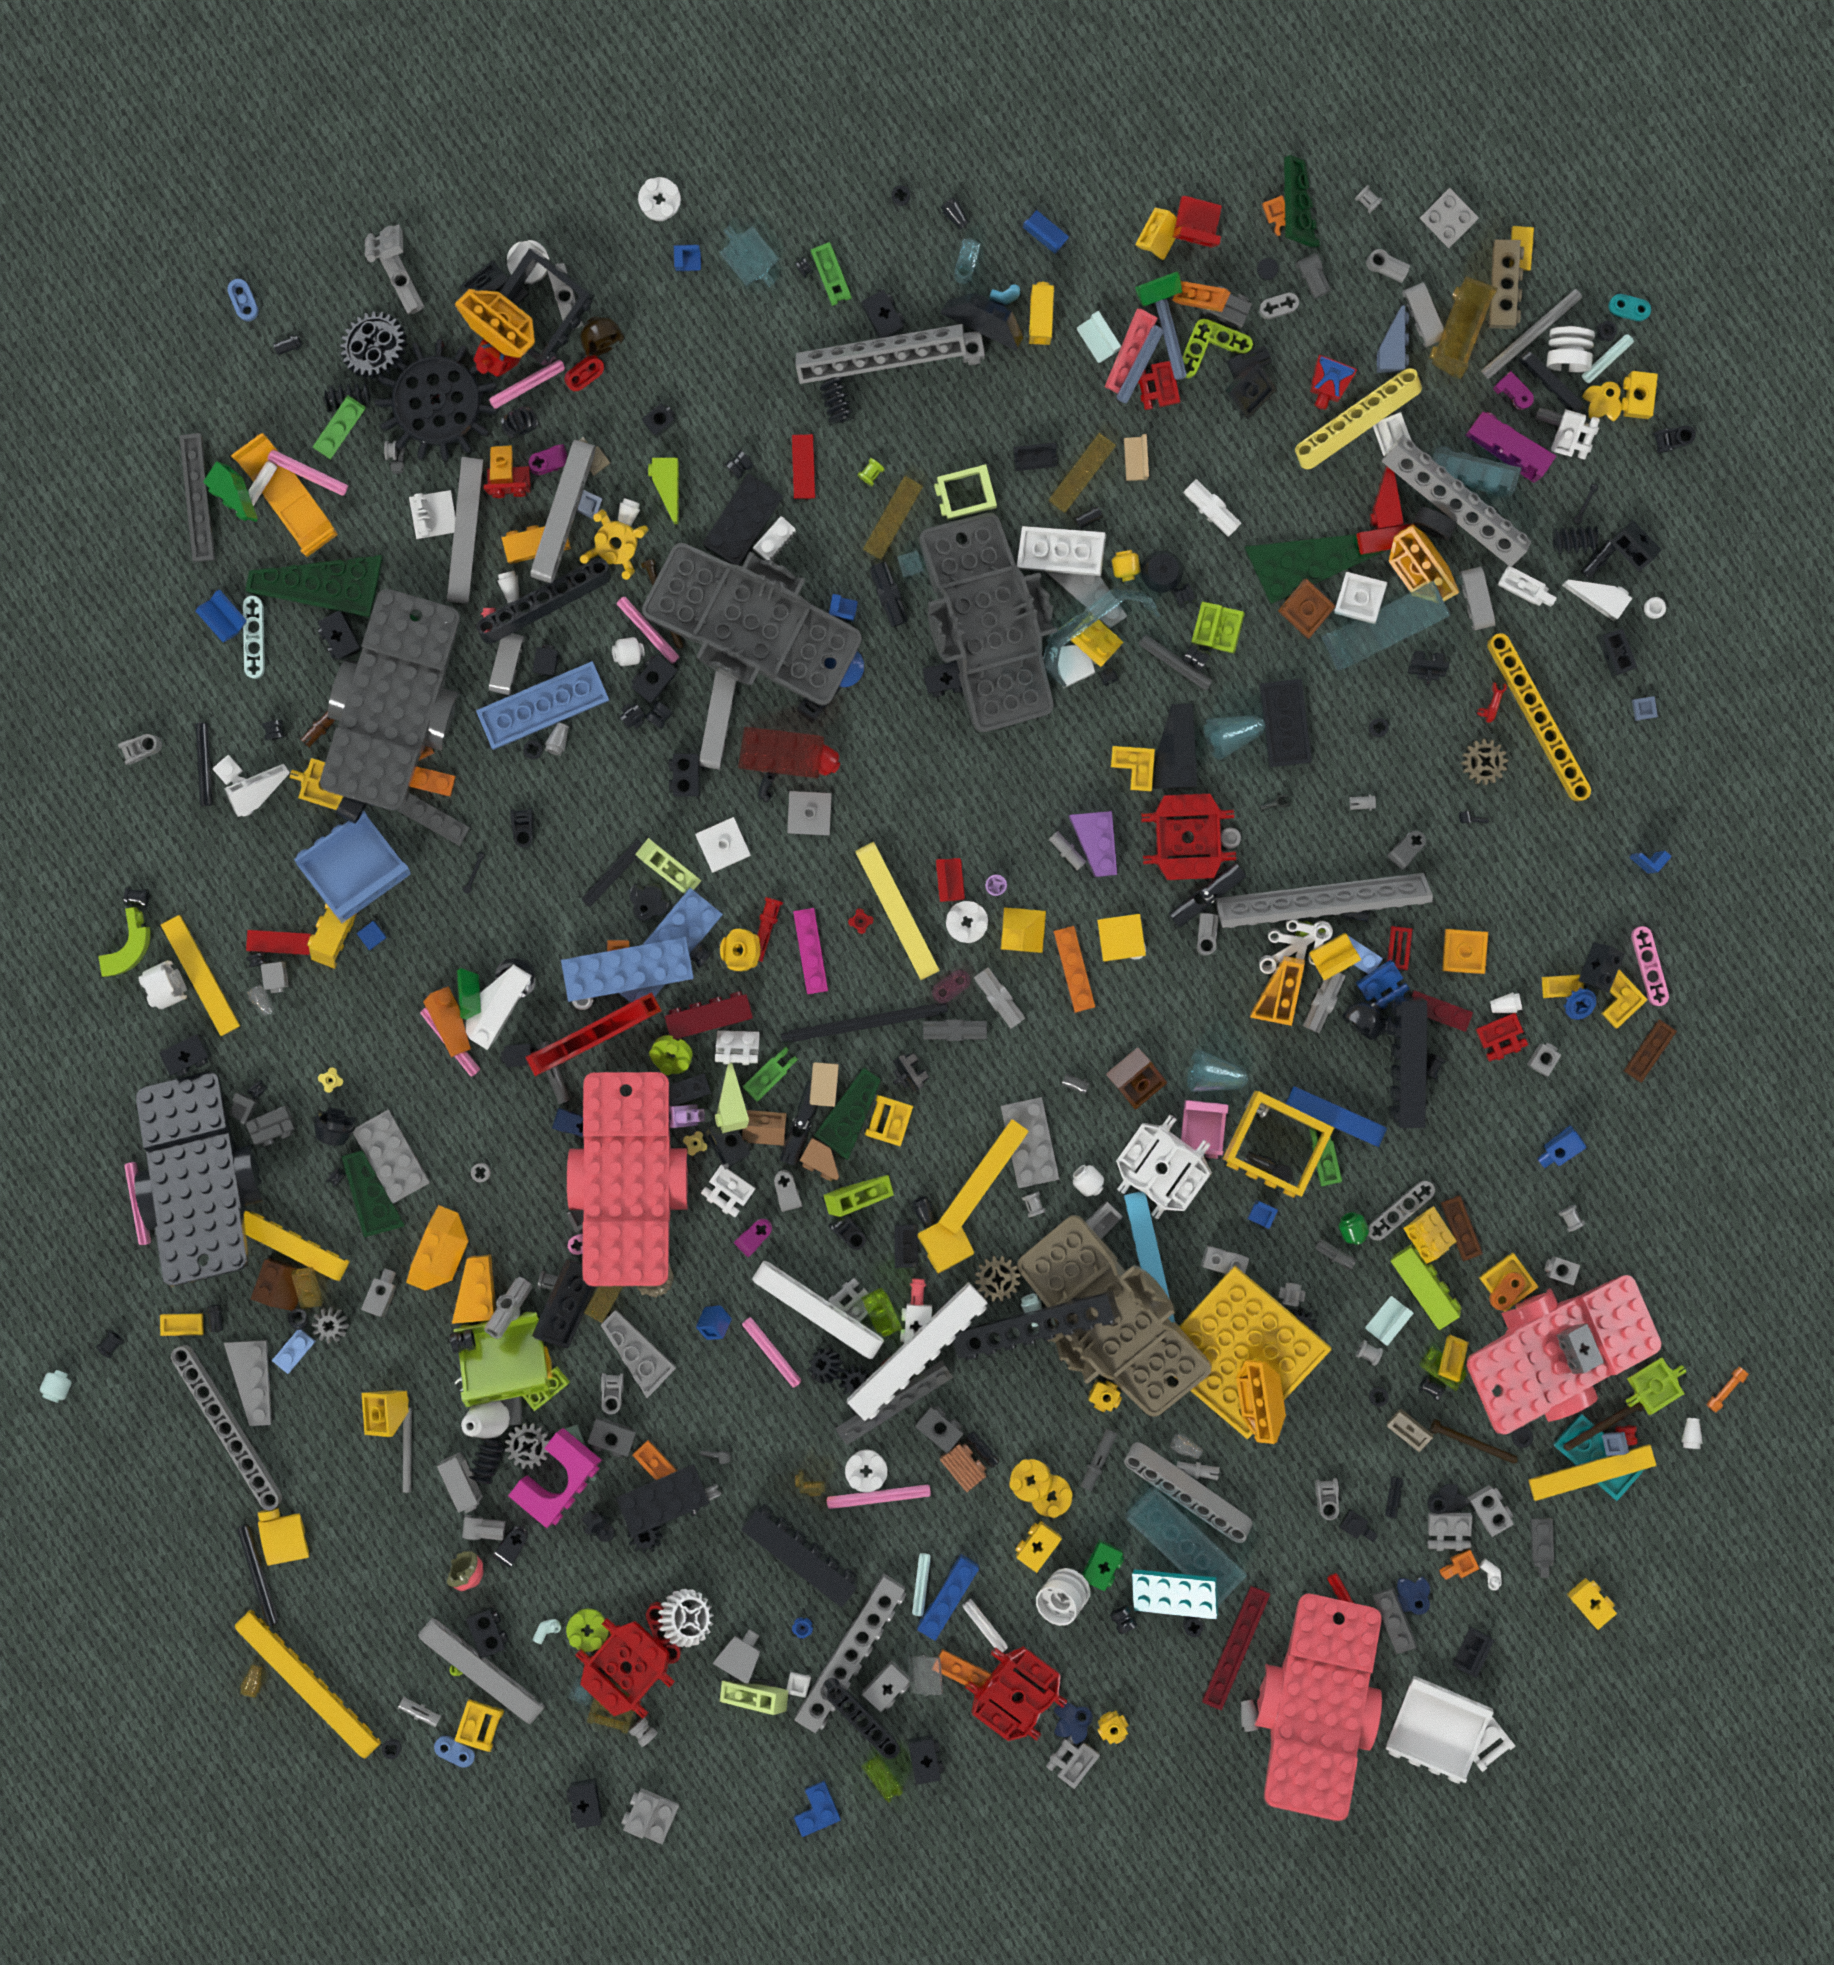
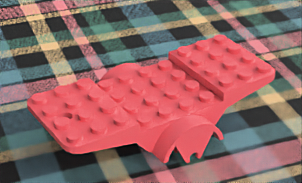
M659 1072L590 1073L585 1077L583 1083L584 1149H569L567 1161L569 1210H584L583 1280L591 1286L662 1285L667 1281L669 1275L671 1210H688V1148H671L668 1078ZM625 1084L632 1087V1093L628 1097H624L620 1093V1088Z
M1628 1275L1619 1276L1577 1297L1557 1303L1552 1289L1549 1288L1546 1290L1547 1293L1524 1299L1525 1301L1515 1304L1516 1309L1501 1313L1508 1328L1505 1335L1471 1354L1467 1360L1470 1375L1492 1426L1498 1434H1508L1545 1414L1547 1421L1550 1422L1584 1410L1598 1400L1594 1384L1611 1375L1623 1372L1660 1350V1337L1634 1278ZM1576 1324H1588L1604 1363L1586 1373L1573 1374L1567 1365L1566 1356L1559 1346L1557 1334ZM1495 1385L1501 1388V1393L1498 1397L1494 1396L1492 1392Z
M1305 1594L1299 1599L1288 1652L1283 1666L1278 1667L1265 1664L1266 1675L1259 1689V1699H1257L1259 1714L1255 1721V1726L1271 1729V1749L1264 1791V1799L1268 1805L1335 1821L1344 1820L1348 1816L1358 1758H1356L1358 1748L1371 1750L1376 1739L1381 1716V1690L1368 1687L1370 1675L1373 1673L1381 1626V1614L1377 1609L1315 1594ZM1337 1612L1342 1613L1344 1616V1622L1341 1625H1337L1333 1621V1615Z

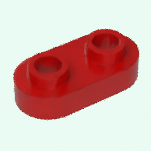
M594 355L586 357L566 373L564 378L565 384L572 391L582 390L603 373V362ZM594 363L593 367L589 368V365ZM574 376H577V379L575 381H572V378Z

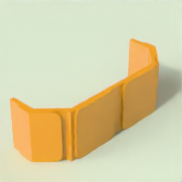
M261 433L233 453L231 457L239 463L254 482L268 461L270 451L275 450L278 452V450L266 435ZM275 464L277 469L262 494L301 547L300 551L308 557L338 534L296 474Z

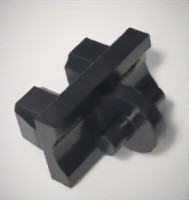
M1414 651L1407 674H1417V679H1424V685L1430 686L1431 680L1438 681L1439 676H1446L1449 662H1446L1444 653H1434L1431 661L1425 660V652Z
M914 1053L905 1056L903 1054L893 1060L897 1067L893 1071L897 1078L892 1081L894 1085L900 1082L904 1089L909 1086L914 1093L924 1087L923 1084L930 1078L924 1069L917 1073L913 1070L912 1066L919 1062Z
M591 1510L582 1517L581 1520L587 1526L584 1531L588 1535L597 1536L602 1542H610L614 1538L615 1529L610 1524H613L615 1521L611 1517L602 1516L598 1511L594 1513Z

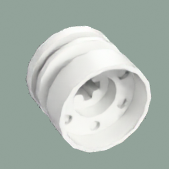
M1575 326L1557 327L1550 330L1549 336L1553 339L1549 341V345L1556 348V350L1548 352L1547 368L1561 371V364L1569 363V372H1585L1592 369L1593 355L1584 350L1594 347V343L1591 341L1595 338L1594 331Z
M1068 1568L1058 1569L1051 1575L1036 1597V1606L1039 1613L1052 1624L1059 1626L1070 1624L1090 1598L1089 1584L1075 1570Z

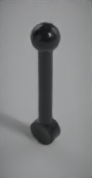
M1591 484L1590 492L1578 516L1574 517V523L1580 524L1582 522V515L1594 492L1598 490L1597 484Z
M483 852L477 854V862L469 882L463 888L466 894L472 891V883L481 861L485 858Z
M732 1676V1681L734 1683L741 1681L736 1677ZM750 1678L749 1682L768 1684L770 1687L775 1685V1679L773 1678L768 1680Z

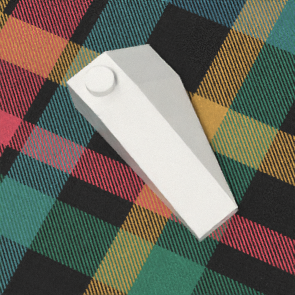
M513 965L480 993L481 1013L468 1020L462 1019L470 1040L487 1050L491 1047L502 1031L531 975Z

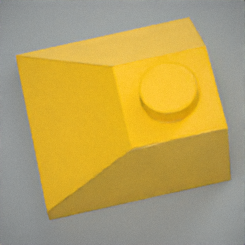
M1004 908L1000 949L1042 953L1046 911Z
M392 1390L361 1393L365 1435L394 1436L409 1412L407 1391Z

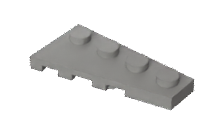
M1046 572L1109 629L1127 617L1100 576Z
M617 1310L601 1324L604 1332L622 1357L621 1359L632 1373L633 1378L639 1384L645 1397L648 1398L676 1369V1366Z
M267 1340L225 1342V1349L249 1426L271 1425Z

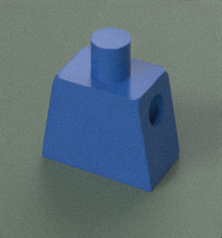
M1570 1125L1544 1145L1547 1152L1537 1159L1544 1168L1554 1161L1558 1166H1561L1587 1147ZM1558 1148H1562V1149H1563L1562 1152H1560V1153H1555V1150H1556V1149H1558Z

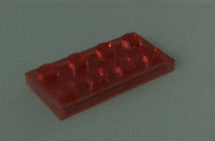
M744 727L738 768L818 779L824 736Z

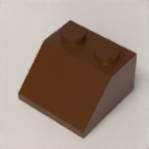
M1138 1047L1106 1073L1107 1077L1135 1110L1167 1084L1153 1063Z
M269 1257L264 1260L251 1300L270 1307L293 1311L296 1309L309 1271Z

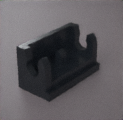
M1056 442L1013 448L1015 471L1057 467Z
M894 1224L895 1268H915L918 1266V1224Z
M1470 1626L1453 1665L1457 1669L1477 1678L1495 1640L1490 1635Z

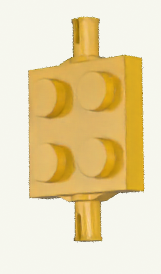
M311 758L309 766L304 773L291 770V773L298 776L290 774V778L301 781V791L298 798L337 810L343 796L325 791L320 784L325 762Z

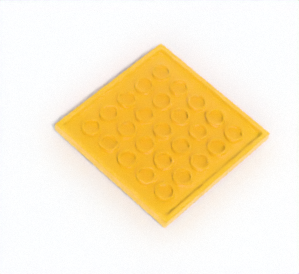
M1235 1265L1179 1325L1181 1330L1212 1365L1209 1376L1190 1391L1246 1439H1249L1253 1433L1242 1418L1236 1376L1246 1360L1264 1361L1280 1375L1283 1399L1285 1400L1331 1351V1347Z

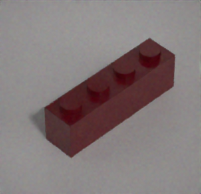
M742 991L729 994V999L722 1000L721 997L709 999L710 1004L702 1006L701 1002L691 1004L689 1009L681 1011V1008L669 1010V1015L665 1016L669 1035L673 1036L672 1039H678L752 1019L753 1014L748 995H742Z

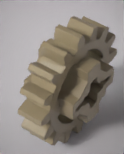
M1482 739L1480 745L1475 741L1473 742L1474 748L1471 746L1466 747L1469 753L1462 754L1466 761L1461 762V765H1466L1463 773L1469 772L1468 780L1475 778V784H1479L1482 780L1483 785H1488V780L1491 783H1495V777H1503L1500 771L1507 770L1503 763L1508 762V759H1503L1502 756L1506 754V751H1499L1501 748L1500 744L1493 746L1494 740L1489 741L1487 744L1486 740ZM1487 748L1489 749V751L1487 753H1482L1481 751H1478V749ZM1495 757H1497L1498 760L1497 766L1495 765ZM1471 758L1474 759L1475 766L1473 768L1471 765ZM1481 758H1482V759H1484V758H1487V759H1488V761L1486 762V763L1488 764V766H1487V765H1486V766H1482V765H1481L1482 762H1483V761L1481 760ZM1482 771H1487L1491 775L1481 776L1479 774Z
M994 1255L991 1262L987 1258L985 1259V1266L979 1264L981 1272H976L975 1275L980 1277V1279L976 1280L975 1283L981 1284L978 1291H985V1298L991 1295L992 1301H995L996 1297L1003 1301V1296L1006 1295L1010 1299V1292H1017L1014 1286L1020 1285V1282L1016 1280V1278L1020 1277V1273L1014 1272L1018 1268L1017 1265L1010 1266L1011 1259L1005 1262L1004 1256H1001L1000 1260H996ZM999 1265L1005 1266L1010 1272H1003ZM992 1266V1272L984 1277L986 1270ZM996 1269L1000 1277L1004 1276V1279L1000 1280V1288H998L996 1281H992V1278H995ZM1012 1280L1010 1286L1004 1290L1003 1286L1006 1282ZM985 1285H992L996 1288V1292L989 1290Z

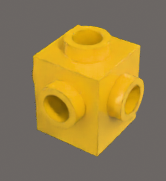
M1096 1379L1087 1398L1088 1401L1095 1404L1094 1408L1102 1412L1106 1410L1112 1412L1113 1407L1117 1408L1122 1397L1119 1396L1120 1391L1117 1389L1118 1386L1108 1380L1104 1383ZM1105 1394H1109L1108 1398H1103Z
M1117 1711L1107 1712L1098 1720L1100 1728L1097 1730L1103 1741L1107 1739L1109 1744H1118L1128 1735L1126 1727L1129 1725L1123 1715L1119 1716ZM1112 1727L1117 1728L1115 1731L1110 1732V1729Z

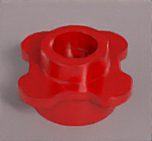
M857 909L854 917L848 920V924L854 926L860 934L865 933L868 925L873 923V918L867 916L863 909Z

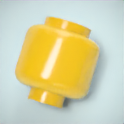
M1132 550L1115 553L1116 556L1112 558L1114 576L1122 578L1123 582L1135 580L1134 575L1141 572L1138 554L1133 553Z

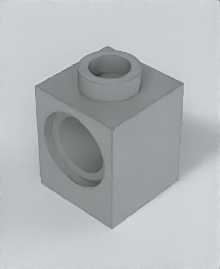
M977 331L964 333L966 348L968 345L974 344L977 346L978 351L971 354L966 350V355L962 356L963 363L968 362L969 365L980 364L981 360L985 357L981 333Z
M286 962L261 964L264 990L270 989L271 993L284 992L283 988L289 987Z
M1548 1042L1546 1045L1539 1044L1527 1066L1544 1076H1549L1561 1054L1556 1052L1558 1050L1557 1047ZM1544 1052L1549 1055V1061L1546 1064H1543L1540 1060Z
M1552 1256L1551 1260H1547L1544 1270L1547 1272L1546 1276L1574 1285L1580 1265ZM1563 1264L1565 1272L1562 1275H1558L1556 1269L1559 1265Z

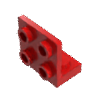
M1182 196L1172 237L1210 248L1218 246L1221 236L1216 235L1222 206Z
M529 466L512 467V483L491 484L490 469H487L488 484H484V490L489 495H492V498H504L505 494H513L514 497H525L526 493H531Z

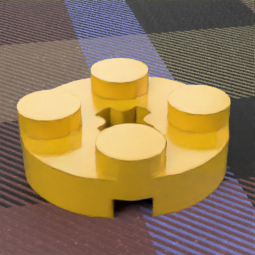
M746 929L730 931V934L723 938L720 945L722 961H725L728 965L727 967L734 971H747L750 968L756 967L760 956L759 937ZM741 945L743 948L742 955L737 952V948H740Z
M1025 1459L1017 1464L1011 1473L1009 1483L1014 1494L1026 1502L1044 1499L1051 1491L1053 1484L1048 1466L1034 1459ZM1034 1475L1036 1483L1028 1486V1477Z
M1051 1475L1053 1484L1050 1492L1053 1490L1056 1492V1500L1051 1499L1048 1501L1046 1500L1048 1496H1046L1042 1500L1032 1502V1505L1039 1514L1055 1518L1065 1513L1070 1507L1072 1491L1064 1478L1058 1475Z

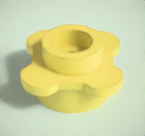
M329 1068L328 1072L318 1076V1081L322 1082L324 1090L328 1093L332 1092L333 1088L343 1084V1079L339 1077L335 1068Z
M699 1131L695 1132L692 1136H685L683 1139L684 1144L688 1147V1154L691 1156L695 1155L698 1151H705L707 1149V1144L704 1143L702 1138L703 1134Z

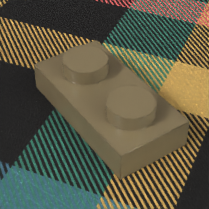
M1402 1409L1387 1422L1389 1429L1418 1452L1433 1439L1431 1432Z

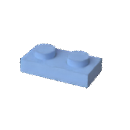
M1349 937L1361 958V961L1355 963L1354 966L1367 974L1377 969L1383 958Z
M297 1330L272 1361L289 1374L316 1341L305 1331Z

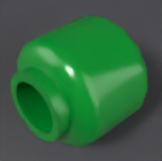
M1355 1212L1342 1216L1338 1225L1345 1242L1354 1243L1355 1245L1363 1243L1370 1232L1364 1217Z

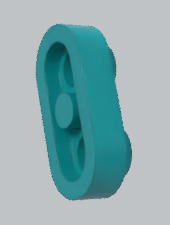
M1624 294L1615 295L1608 304L1609 310L1613 315L1634 321H1644L1651 313V306L1646 300ZM1618 301L1623 303V308L1618 307ZM1638 306L1643 307V313L1638 311Z

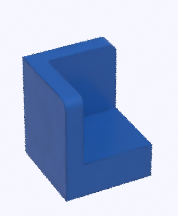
M674 246L675 270H701L700 246Z
M833 594L829 614L838 619L854 622L858 603L855 600L841 598L840 595Z
M1256 1200L1247 1219L1269 1229L1278 1210Z
M722 1306L705 1307L696 1328L706 1340L723 1339L731 1322V1317Z

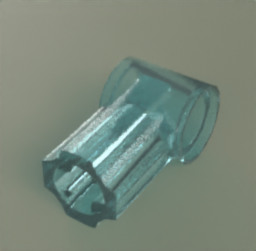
M963 239L954 270L955 280L960 284L969 283L973 277L981 243L976 240ZM965 268L969 271V274L962 276L958 271Z

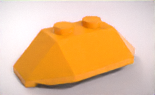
M469 289L455 303V306L471 329L502 354L521 358L535 344L532 318L500 292Z
M1411 525L1394 536L1389 563L1411 594L1442 603L1459 593L1449 566L1424 532Z
M438 1205L415 1254L406 1283L426 1291L453 1280L469 1242L457 1212Z
M1246 1360L1236 1376L1242 1418L1249 1430L1255 1435L1254 1438L1257 1442L1275 1444L1286 1417L1280 1375L1264 1361Z

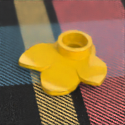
M1605 382L1601 386H1591L1583 393L1582 398L1590 402L1588 408L1590 419L1592 417L1600 418L1605 414L1612 421L1619 417L1622 404L1618 399L1620 387L1616 383ZM1607 389H1613L1614 393L1612 396L1606 395Z

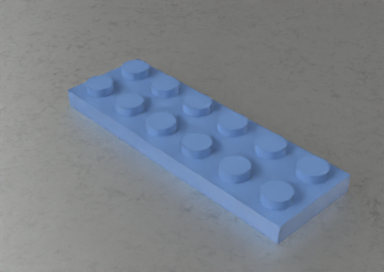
M592 661L478 709L476 712L492 750H495L610 700Z
M689 887L642 945L687 937L690 954L723 914ZM665 984L620 992V994L628 1001L633 1002L651 992L655 997Z
M687 937L561 960L568 1002L694 979Z

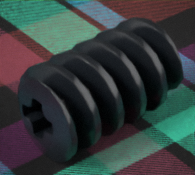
M844 377L825 380L819 387L820 391H825L822 394V399L827 400L824 402V407L829 408L826 414L832 416L828 419L830 424H839L854 419V417H848L853 412V409H846V406L851 404V402L844 401V398L849 394L842 393L841 391L846 388V385L839 384L840 381L844 380Z
M364 383L361 390L358 384H355L354 390L351 389L350 384H347L345 391L341 385L338 386L337 391L334 390L333 385H330L329 392L326 390L324 392L328 413L332 412L333 407L337 411L347 395L364 407H367V405L369 409L371 407L370 392L366 383Z
M1587 526L1585 531L1583 527H1578L1577 530L1574 527H1570L1568 532L1566 528H1561L1560 532L1556 528L1553 529V548L1557 549L1559 555L1562 554L1563 549L1566 550L1567 554H1570L1571 548H1574L1575 553L1578 554L1580 547H1582L1584 553H1587L1588 547H1591L1592 552L1595 553L1598 546L1599 535L1597 526L1593 529L1591 526Z
M480 1438L485 1444H478L477 1447L482 1452H475L474 1455L479 1460H472L476 1468H469V1471L474 1475L468 1477L483 1484H491L493 1479L490 1476L496 1474L493 1468H497L499 1465L496 1460H500L502 1457L498 1452H503L504 1447L501 1445L503 1444L502 1442L494 1438Z

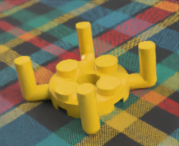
M599 510L593 516V519L596 522L601 521L603 526L595 535V548L585 552L580 557V561L585 564L590 559L599 555L608 564H622L625 569L622 577L627 580L635 572L629 559L633 557L636 551L637 538H642L648 532V527L641 526L633 530L631 526L620 521H610L606 511ZM613 537L621 540L622 545L620 548H615L611 544Z

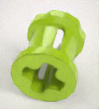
M870 458L865 469L857 475L868 485L873 486V481L885 469L877 461Z

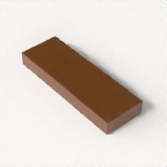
M1658 1019L1623 1071L1642 1083L1677 1031Z
M1461 1195L1440 1202L1452 1235L1457 1241L1456 1246L1462 1261L1464 1262L1482 1255L1481 1247Z

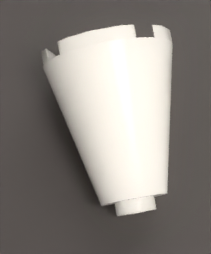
M500 1401L471 1406L462 1420V1430L468 1436L486 1439L496 1438L509 1425V1410Z

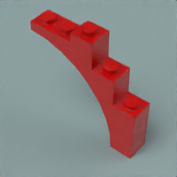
M651 992L525 1058L534 1075L537 1076L661 1012V1009Z

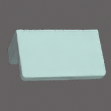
M1099 311L1092 314L1089 320L1077 327V331L1098 363L1120 350L1121 345Z
M1390 1296L1368 1323L1366 1329L1388 1346L1413 1315V1312Z

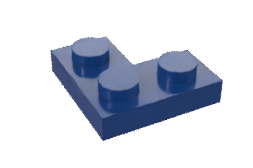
M825 1781L805 1788L812 1809L794 1816L802 1837L841 1821Z

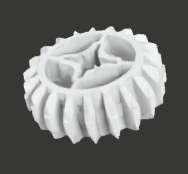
M681 1589L680 1592L674 1591L672 1595L667 1596V1602L661 1604L664 1610L658 1612L662 1615L658 1622L663 1623L659 1630L666 1631L664 1637L670 1638V1643L676 1644L678 1647H691L692 1645H698L699 1640L703 1641L706 1639L705 1634L710 1633L707 1627L713 1625L709 1618L714 1616L709 1613L712 1606L706 1605L708 1599L702 1598L701 1593H695V1590ZM683 1601H687L692 1606L690 1608H687L686 1606H683L681 1603ZM685 1628L686 1630H689L691 1633L688 1635H684L680 1632V1630Z

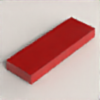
M813 434L792 435L794 499H815Z
M1414 523L1356 534L1360 554L1391 550L1394 536L1411 525L1415 526Z
M247 930L246 951L310 955L308 941L312 934Z

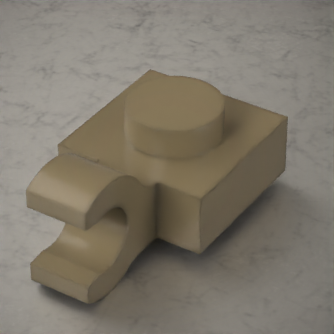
M584 437L578 440L581 442L588 443ZM598 446L596 447L590 468L593 476L611 464Z

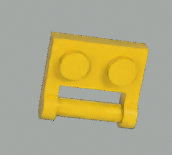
M877 1095L875 1100L877 1104L869 1129H866L865 1135L901 1146L913 1106ZM887 1104L891 1108L882 1134L877 1132L884 1106Z
M468 1699L454 1741L491 1752L493 1747L492 1740L499 1719L503 1717L504 1710ZM485 1715H492L484 1741L478 1740Z

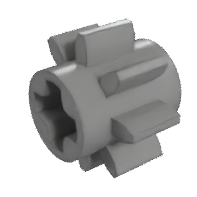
M1286 1283L1285 1288L1280 1287L1279 1297L1283 1298V1304L1298 1306L1299 1301L1304 1302L1306 1292L1301 1290L1302 1285Z

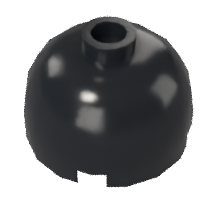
M1365 1002L1351 1004L1341 1015L1346 1023L1352 1021L1351 1024L1356 1028V1031L1369 1040L1373 1039V1041H1376L1384 1028V1018L1379 1013L1381 1008L1373 1002L1369 1004Z

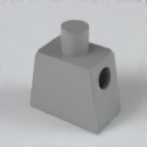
M384 1268L380 1280L374 1278L361 1310L385 1319L397 1288L395 1285H392L396 1272ZM385 1287V1294L379 1295V1289Z
M750 1629L743 1639L735 1635L716 1657L713 1664L748 1684L761 1651L754 1647L760 1635Z

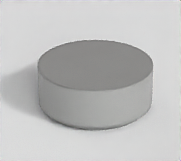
M1226 828L1221 832V844L1223 847L1232 849L1239 845L1241 835L1237 829Z

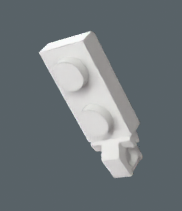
M1510 566L1506 567L1497 584L1534 605L1540 606L1543 602L1551 607L1556 600L1555 596L1547 593L1549 588L1545 587V584Z

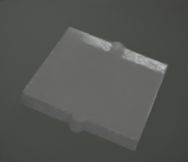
M926 1655L909 1656L911 1694H924L925 1696L942 1695L943 1685L940 1657H927Z

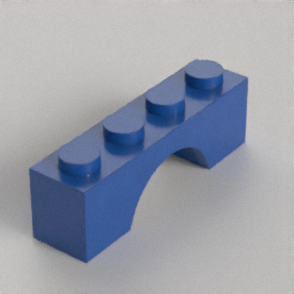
M963 1554L959 1555L940 1592L931 1605L928 1606L917 1624L918 1631L936 1641L978 1572L979 1564Z

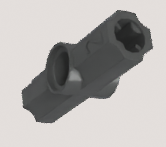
M963 1019L923 1021V1039H946V1041L987 1039V1021H964Z

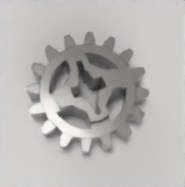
M525 1422L522 1429L518 1425L515 1427L516 1433L510 1431L509 1436L512 1439H506L505 1443L510 1446L505 1449V1452H511L508 1459L514 1458L515 1466L520 1462L522 1463V1469L527 1464H529L530 1469H533L534 1463L540 1466L542 1464L541 1459L546 1460L548 1458L545 1453L549 1452L544 1448L550 1441L546 1440V1436L549 1433H542V1426L536 1429L535 1423L528 1427ZM525 1432L534 1433V1434H536V1436H535V1437L528 1436L527 1433H525ZM518 1437L519 1447L515 1449V1440ZM536 1441L531 1447V1450L527 1448L521 1451V1449L526 1443L529 1444ZM542 1442V1450L539 1455L537 1446ZM521 1455L529 1456L530 1459H524V1458H522V1457H520V1456H521Z

